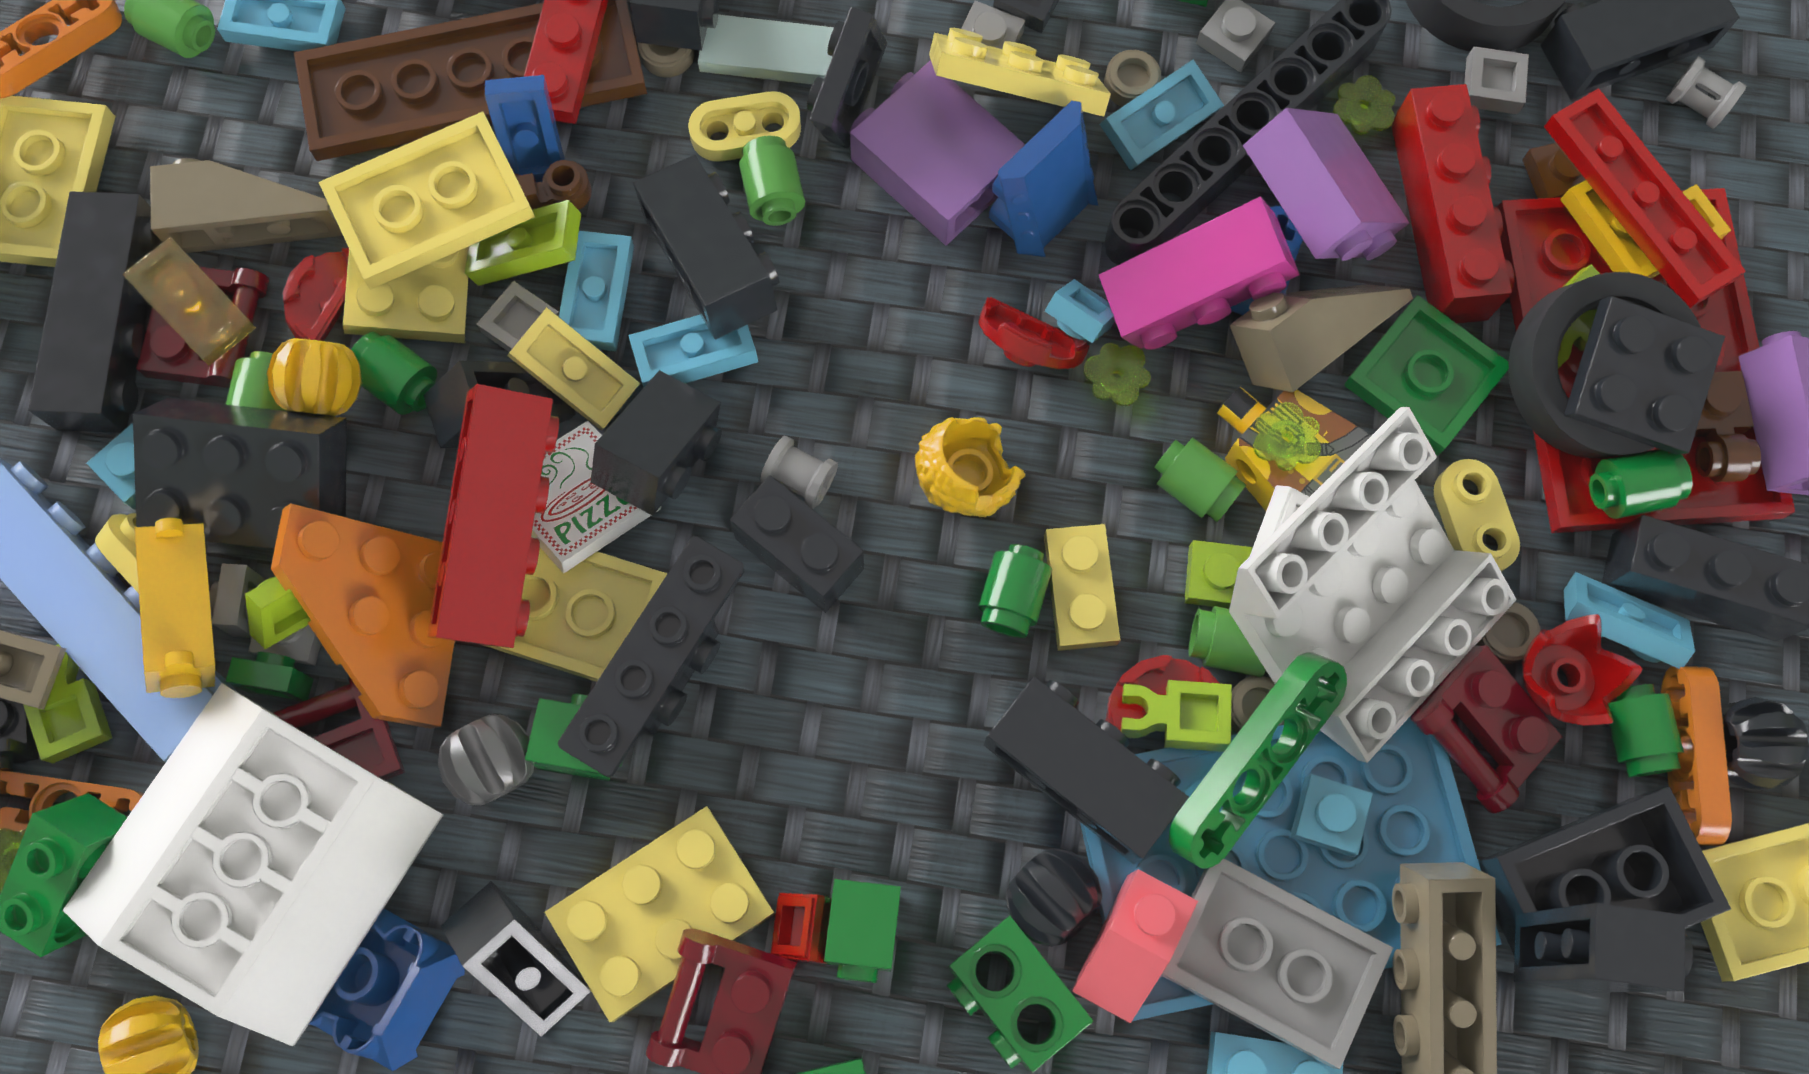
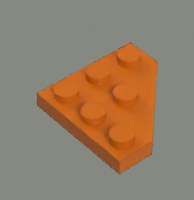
M289 504L282 509L271 570L285 591L290 589L311 619L308 625L334 663L336 665L341 664L361 693L358 698L372 718L429 729L441 727L455 641L427 637L443 542Z

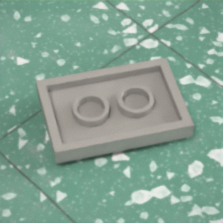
M1223 859L1219 864L1211 868H1205L1191 896L1198 903L1169 964L1161 976L1332 1068L1340 1069L1393 947L1226 859Z

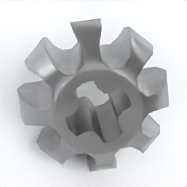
M497 714L482 717L456 730L445 739L439 749L438 767L443 783L454 797L468 805H484L526 783L534 772V765L525 761L530 740L529 735L519 723L504 715Z

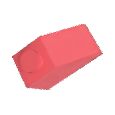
M1139 869L1127 875L1071 992L1131 1023L1169 964L1198 901Z

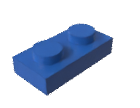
M545 76L485 80V99L496 138L513 172L520 175L533 173L536 183L542 182L543 175L550 165L556 161L565 160Z

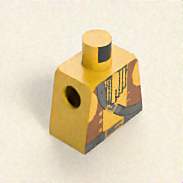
M1239 387L1217 412V414L1242 434L1231 447L1225 457V461L1238 470L1236 476L1246 484L1245 487L1265 511L1268 509L1276 485L1292 487L1310 497L1371 437L1363 429L1299 390L1294 392L1283 391L1268 408H1265L1246 390Z

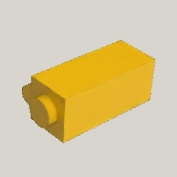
M163 518L157 520L155 526L134 527L146 693L160 692V695L166 698H185L197 695L202 692V688L215 687V658L204 524L183 525L181 519Z

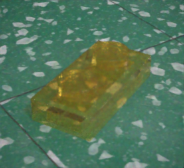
M171 237L122 274L208 366L256 329L250 320Z

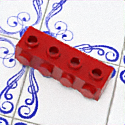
M1467 84L1410 89L1392 120L1391 126L1427 302L1455 323L1488 321L1512 294L1514 270L1511 262L1505 260L1500 240L1503 230L1502 215L1497 207H1493L1489 189L1491 165L1489 159L1486 156H1482L1478 139L1480 130L1479 111L1475 105H1471Z
M480 384L475 385L467 392L427 637L514 648L515 637H523L525 635L530 614V601L522 599L525 574H534L540 550L539 539L531 537L535 513L543 514L549 494V478L541 476L545 452L552 453L555 448L559 431V418L551 416L553 399Z

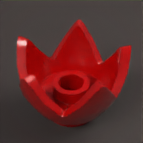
M1594 614L1571 619L1551 630L1542 629L1527 649L1523 660L1522 675L1526 691L1532 701L1544 713L1557 720L1583 726L1613 723L1608 703L1627 690L1642 672V667L1635 662L1601 648L1602 629L1600 615ZM1558 668L1565 673L1568 687L1559 681L1557 676Z

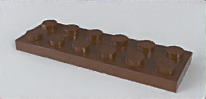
M608 0L581 107L648 94L627 0ZM544 3L294 52L310 152L316 161H322L410 143L480 112H484L490 126H493L485 99V80L524 77Z

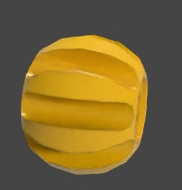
M299 338L289 339L282 342L272 354L267 370L269 391L276 404L287 411L331 416L341 415L347 412L355 403L362 385L360 364L354 352L344 344Z
M156 995L133 999L117 1008L103 1023L99 1034L98 1050L105 1074H191L197 1064L199 1046L194 1024L186 1008L174 999Z

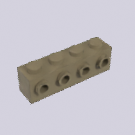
M1464 862L1400 864V883L1394 885L1392 906L1395 918L1400 923L1401 949H1396L1393 955V974L1396 985L1401 990V1015H1397L1394 1019L1393 1035L1396 1049L1402 1056V1074H1497L1495 878Z

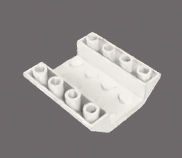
M1400 407L1238 568L1229 613L1274 684H1276L1288 666L1299 655L1306 652L1319 654L1338 662L1344 667L1347 674V687L1344 697L1320 731L1357 760L1366 763L1371 760L1517 600L1491 553L1454 550L1418 487L1415 479L1437 456L1410 407Z
M221 683L63 911L98 946L220 1018L294 1046L436 828L443 814L395 785L377 777Z

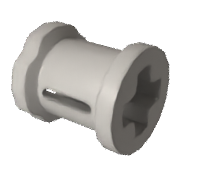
M1697 56L1673 86L1665 100L1672 104L1680 101L1706 117V125L1714 129L1732 109L1747 85L1740 81L1735 84L1730 83L1704 67L1705 60ZM1695 85L1715 96L1716 100L1698 90Z
M783 436L771 451L762 470L760 481L763 483L771 475L789 491L804 498V503L814 509L821 503L829 490L837 472L838 462L832 459L823 462L794 447V439Z

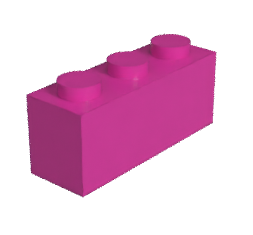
M1260 196L1099 274V278L1121 337L1139 349L1144 347L1151 350L1171 343L1177 338L1176 332L1195 323L1208 325L1225 318L1231 313L1230 307L1251 297L1253 300H1256L1271 293L1281 292L1287 286L1286 281L1300 274L1274 211Z

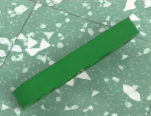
M1306 652L1299 655L1288 666L1176 814L1169 831V845L1174 853L1202 869L1211 868L1219 864L1227 856L1340 704L1347 687V674L1341 664L1319 654ZM1284 720L1282 734L1277 743L1271 747L1273 734L1278 725ZM1247 771L1242 789L1233 797V790L1237 780Z

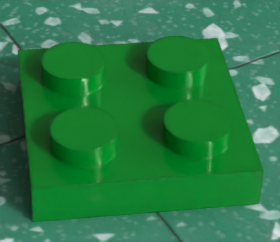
M1417 295L1356 368L1344 386L1388 419L1400 407H1410L1432 449L1438 456L1508 371L1509 362Z

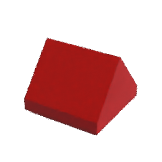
M779 893L771 954L790 960L827 964L824 962L832 898L817 894Z

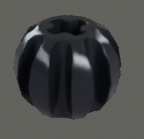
M1753 697L1729 703L1722 709L1728 781L1742 788L1762 791L1786 786L1803 772L1805 760L1809 758L1807 729L1804 722L1796 717L1787 706L1773 700Z
M1050 849L1033 857L1016 874L1009 884L1005 898L1009 916L1012 917L1024 934L1035 943L1053 947L1065 944L1089 923L1099 910L1102 891L1099 879L1088 862L1073 852Z

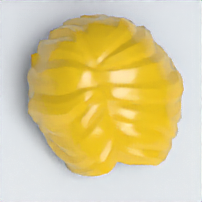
M950 417L942 423L933 426L930 432L922 436V440L919 442V451L915 454V465L920 487L927 496L928 502L950 513L958 512L963 515L978 517L991 516L1000 507L1010 502L1011 498L1016 495L1015 491L1019 488L1025 473L1024 470L1017 466L1009 468L1006 461L1002 458L1003 448L1000 440L1002 427L1000 424H988L986 419L981 417L970 419Z

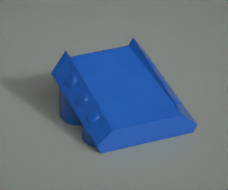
M1071 101L998 170V176L992 188V192L998 198L989 211V219L1013 239L1018 254L1046 257L1044 247L1088 204L1099 206L1093 182L1094 175L1091 168L1081 102Z
M383 908L309 1025L316 1026L333 1036L335 1044L347 1053L370 1058L389 1070L394 1071L418 1057L416 1048L456 979L465 975L464 967L461 965L452 946Z

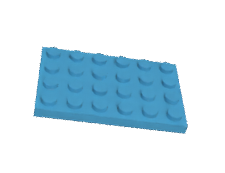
M1411 716L1368 763L1357 760L1326 734L1319 731L1224 858L1393 947L1384 969L1393 967L1394 952L1396 949H1401L1400 923L1395 918L1392 906L1394 885L1400 883V864L1464 862L1480 870L1448 753L1432 734L1424 735L1411 720ZM1284 725L1276 728L1272 737L1271 747L1280 738ZM1237 734L1231 735V742ZM1164 748L1135 755L1146 764L1150 759H1155L1168 767L1181 780L1177 788L1190 797L1223 752ZM1247 771L1237 780L1233 790V797L1242 789ZM1314 774L1373 793L1358 855L1350 857L1290 837L1306 776ZM1172 821L1144 858L1135 864H1132L1080 822L1089 865L1098 877L1102 891V900L1099 907L1102 924H1104L1127 875L1138 869L1190 897L1192 896L1204 869L1172 851L1169 845V831ZM1496 926V946H1497V945H1502V944H1501V940H1500L1499 933H1498L1497 926ZM1160 976L1132 1021L1203 1007L1213 1003Z

